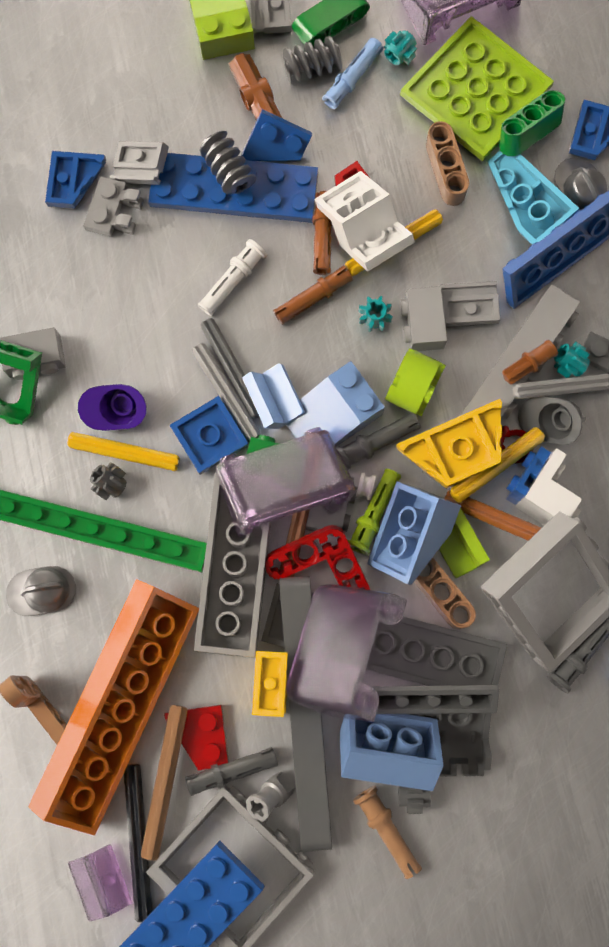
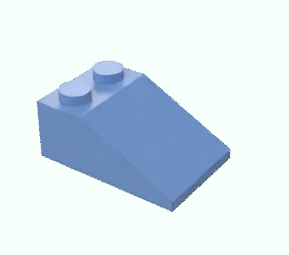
M350 361L325 378L300 399L305 413L288 423L287 427L306 451H308L311 441L324 443L325 455L381 417L385 406L352 361Z
M397 481L367 564L408 585H412L451 534L461 505L423 489Z

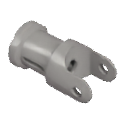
M282 771L269 778L261 786V791L258 794H252L246 800L247 811L254 819L266 820L271 815V810L274 807H280L294 793L295 788L288 793L278 781L277 777L283 773Z

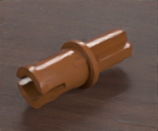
M546 340L531 352L522 353V358L502 371L503 378L511 385L531 372L536 373L538 367L558 355L557 348L550 340Z

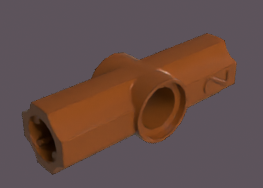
M244 53L236 55L229 62V68L239 86L240 95L246 109L252 111L256 121L262 109L282 118L274 102L271 87L267 79L261 77L251 55Z

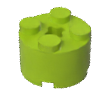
M409 348L399 366L385 400L413 414L422 416L446 365Z

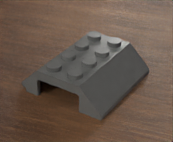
M499 685L369 687L368 708H370V714H410L438 720L444 765L439 777L457 776V764H461L462 776H484V770H491L492 755L489 744L491 713H497Z

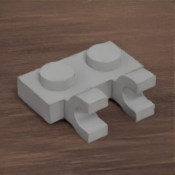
M100 176L83 225L85 230L112 237L114 229L133 235L136 224L131 222L132 216L120 214L122 205L139 210L142 209L144 199L140 197V190L128 189L126 182Z

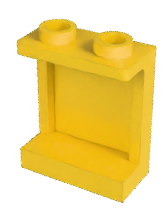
M256 651L252 715L284 717L287 700L288 653Z

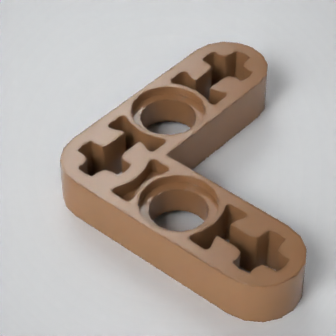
M9 676L0 684V693L3 698L14 708L28 707L56 745H58L67 723L28 676Z

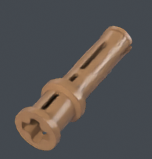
M375 785L358 794L353 799V802L363 810L368 819V827L377 830L404 874L405 879L412 878L413 874L407 864L411 865L416 874L422 870V867L391 820L392 811L383 805L377 795V787Z

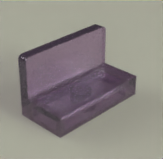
M111 844L68 862L89 921L108 917L133 903Z

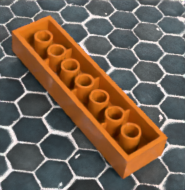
M136 579L28 806L43 821L95 836L199 612L198 607Z

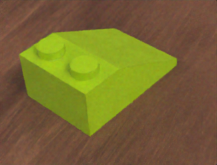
M189 0L203 60L255 49L253 28L245 0Z

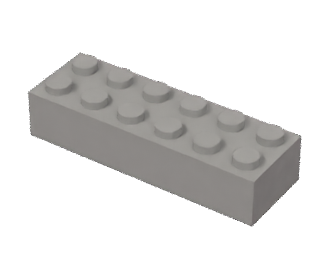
M215 472L194 651L256 658L266 574L265 562L268 555L274 501V478Z

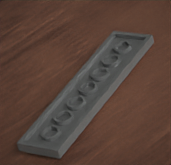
M276 583L261 641L285 648L280 584ZM311 592L316 655L318 657L427 686L499 684L507 644Z

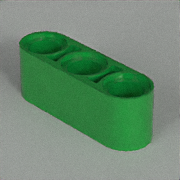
M322 0L300 14L292 23L291 28L303 44L310 42L314 48L315 40L320 39L324 43L325 37L330 36L332 38L362 19L369 11L370 4L366 0Z
M546 91L507 118L501 126L500 151L506 156H517L559 127L563 118L565 96L559 91Z

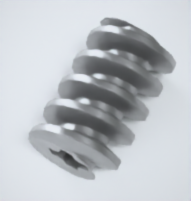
M330 36L325 37L324 44L320 39L315 40L314 48L310 42H306L304 44V51L299 45L294 46L293 53L288 47L283 50L284 66L290 84L291 75H294L299 82L301 81L302 72H305L308 79H310L312 69H315L317 74L321 76L322 67L324 66L329 73H332L333 64H336L339 70L343 68L339 46Z
M219 131L203 141L200 146V154L205 158L206 164L211 167V172L216 176L217 182L222 185L223 192L231 195L238 194L253 185L256 181V176L249 174L251 171L250 166L244 165L245 158L243 156H238L240 150L238 147H233L234 140L226 138L227 131Z

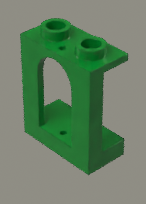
M0 340V363L24 370L20 399L15 403H7L0 398V418L9 424L22 425L34 413L42 352Z

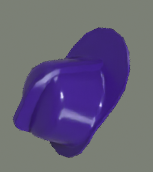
M124 384L95 386L86 390L78 401L77 411L80 419L86 426L94 430L107 431L130 429L138 426L146 416L147 406L142 394L134 387Z

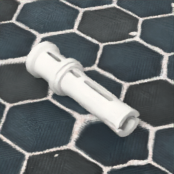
M251 239L246 241L247 246L237 257L231 259L230 268L202 301L197 304L207 315L212 316L243 278L250 277L252 275L251 270L261 259L267 257L265 250Z

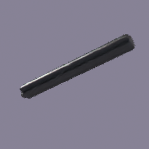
M129 764L124 771L134 914L136 922H143L152 912L150 877L146 873L149 869L148 860L141 857L146 830L140 764Z

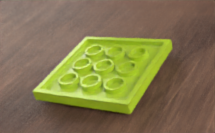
M470 16L406 83L400 91V96L434 123L438 121L448 123L453 129L456 141L483 162L500 143L502 123L538 96L548 91L552 87L554 80L474 17Z

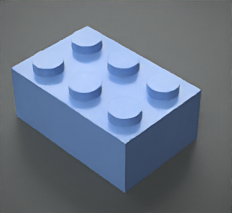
M348 705L340 728L341 777L433 791L444 766L438 720L410 714H370V708Z

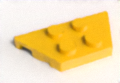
M501 399L495 400L402 441L396 447L398 451L445 488H448L501 463L502 401Z

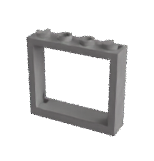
M560 511L480 586L532 660L550 674L609 617V563L598 554L597 550L599 547L596 542L587 536L585 532L587 529L586 525L578 517L573 519ZM571 540L599 584L600 589L543 643L512 599V596Z
M225 785L146 873L169 894L181 880L165 864L225 799L299 871L298 875L241 939L227 927L215 940L220 947H251L314 876V870L311 868L313 862L301 851L296 854L288 846L291 842L289 838L279 829L274 832L266 824L268 818L264 821L254 819L248 813L247 805L243 802L246 797L235 786L228 788Z

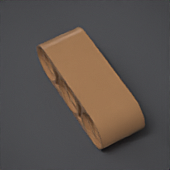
M438 121L429 128L426 150L443 201L447 205L457 206L465 199L469 187V178L452 127L446 122ZM435 137H441V138H443L445 141L439 142V141H436L434 138H435ZM448 161L452 166H444L441 162ZM457 186L461 189V191L455 192L452 191L449 187Z
M432 558L428 563L430 574L425 577L418 576L414 583L448 625L454 629L467 628L475 621V609L435 559ZM441 584L447 587L449 595L446 600H440L435 596L434 588L436 585ZM457 607L463 608L467 612L468 618L463 624L455 621L453 617V612Z

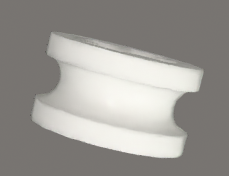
M361 473L356 498L365 496L367 500H371L376 475L367 477L365 473Z

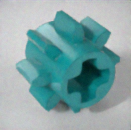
M406 30L399 31L398 33L392 31L385 39L384 54L392 64L401 65L405 62L409 65L415 58L417 42L410 32Z
M382 296L374 300L367 297V305H359L358 312L364 314L360 317L359 324L366 323L369 327V332L373 328H379L381 331H384V322H392L393 316L387 314L391 310L392 304L385 305L382 301ZM371 311H374L376 314L381 313L380 317H377L375 314L370 315Z
M577 341L572 346L566 343L557 349L558 355L554 357L556 362L554 367L565 378H569L571 374L576 377L581 376L588 369L590 360L587 357L590 353Z

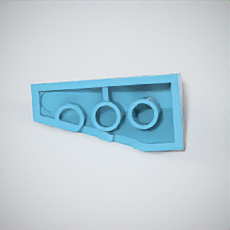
M499 150L487 161L518 232L531 245L545 238L555 227L564 224L580 210L578 206L521 154L506 156Z

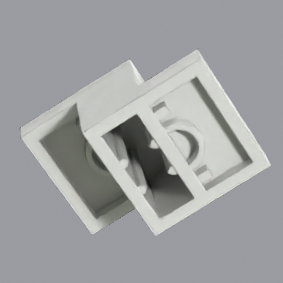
M362 171L314 199L317 208L331 220L339 245L367 272L415 243L413 234L397 221L390 194Z
M558 448L550 454L537 478L530 485L527 495L514 506L543 526L559 511L573 519L578 517L581 512L578 505L582 499L554 481L559 478L566 467L562 462L567 454Z

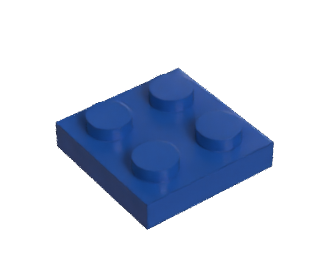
M219 396L170 424L171 429L199 475L249 446Z

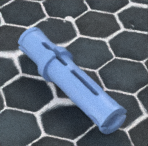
M370 38L346 70L336 76L335 83L322 97V100L325 101L324 103L329 108L336 109L342 99L355 89V84L383 51V46H381L382 44L379 40Z

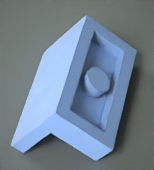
M277 364L263 374L250 372L242 377L265 428L280 429L305 413L283 364Z

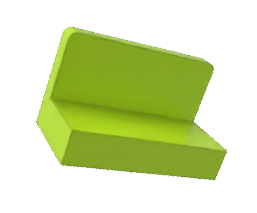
M460 508L451 534L439 548L454 578H459L490 560Z

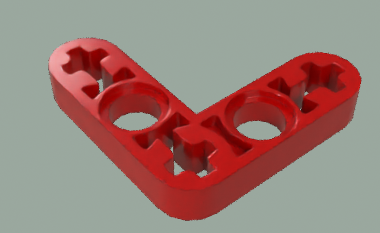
M328 525L271 551L266 557L265 569L267 574L273 579L279 580L327 559L348 602L362 605L370 598L371 591L368 581L344 531L337 525ZM327 535L340 536L337 538L338 544L332 546L330 542L325 543L328 541ZM316 539H319V543L323 544V552L319 553L318 546L314 541ZM309 545L314 549V553L310 558L302 559L297 555L299 547ZM292 551L293 560L296 563L292 565L291 560H288V552ZM278 558L280 562L288 561L283 563L284 569L279 570L277 567L271 568L274 565L273 560ZM343 558H348L353 562V567L347 572H341L336 568L338 561ZM353 577L357 586L362 588V594L359 596L351 593L352 586L349 579Z

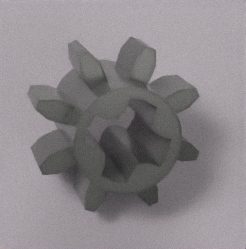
M112 462L107 467L99 465L94 469L90 477V482L93 484L91 490L104 500H107L109 496L116 498L122 494L127 482L123 478L126 473Z
M398 786L399 807H407L408 814H423V807L431 806V791Z

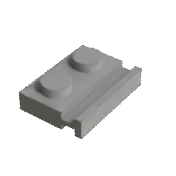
M250 0L254 34L263 31L265 34L291 32L289 0Z
M119 141L113 163L115 171L114 175H110V179L129 184L160 185L158 178L159 174L163 173L169 146L164 142Z
M497 281L440 285L445 327L499 324L500 310L496 287Z

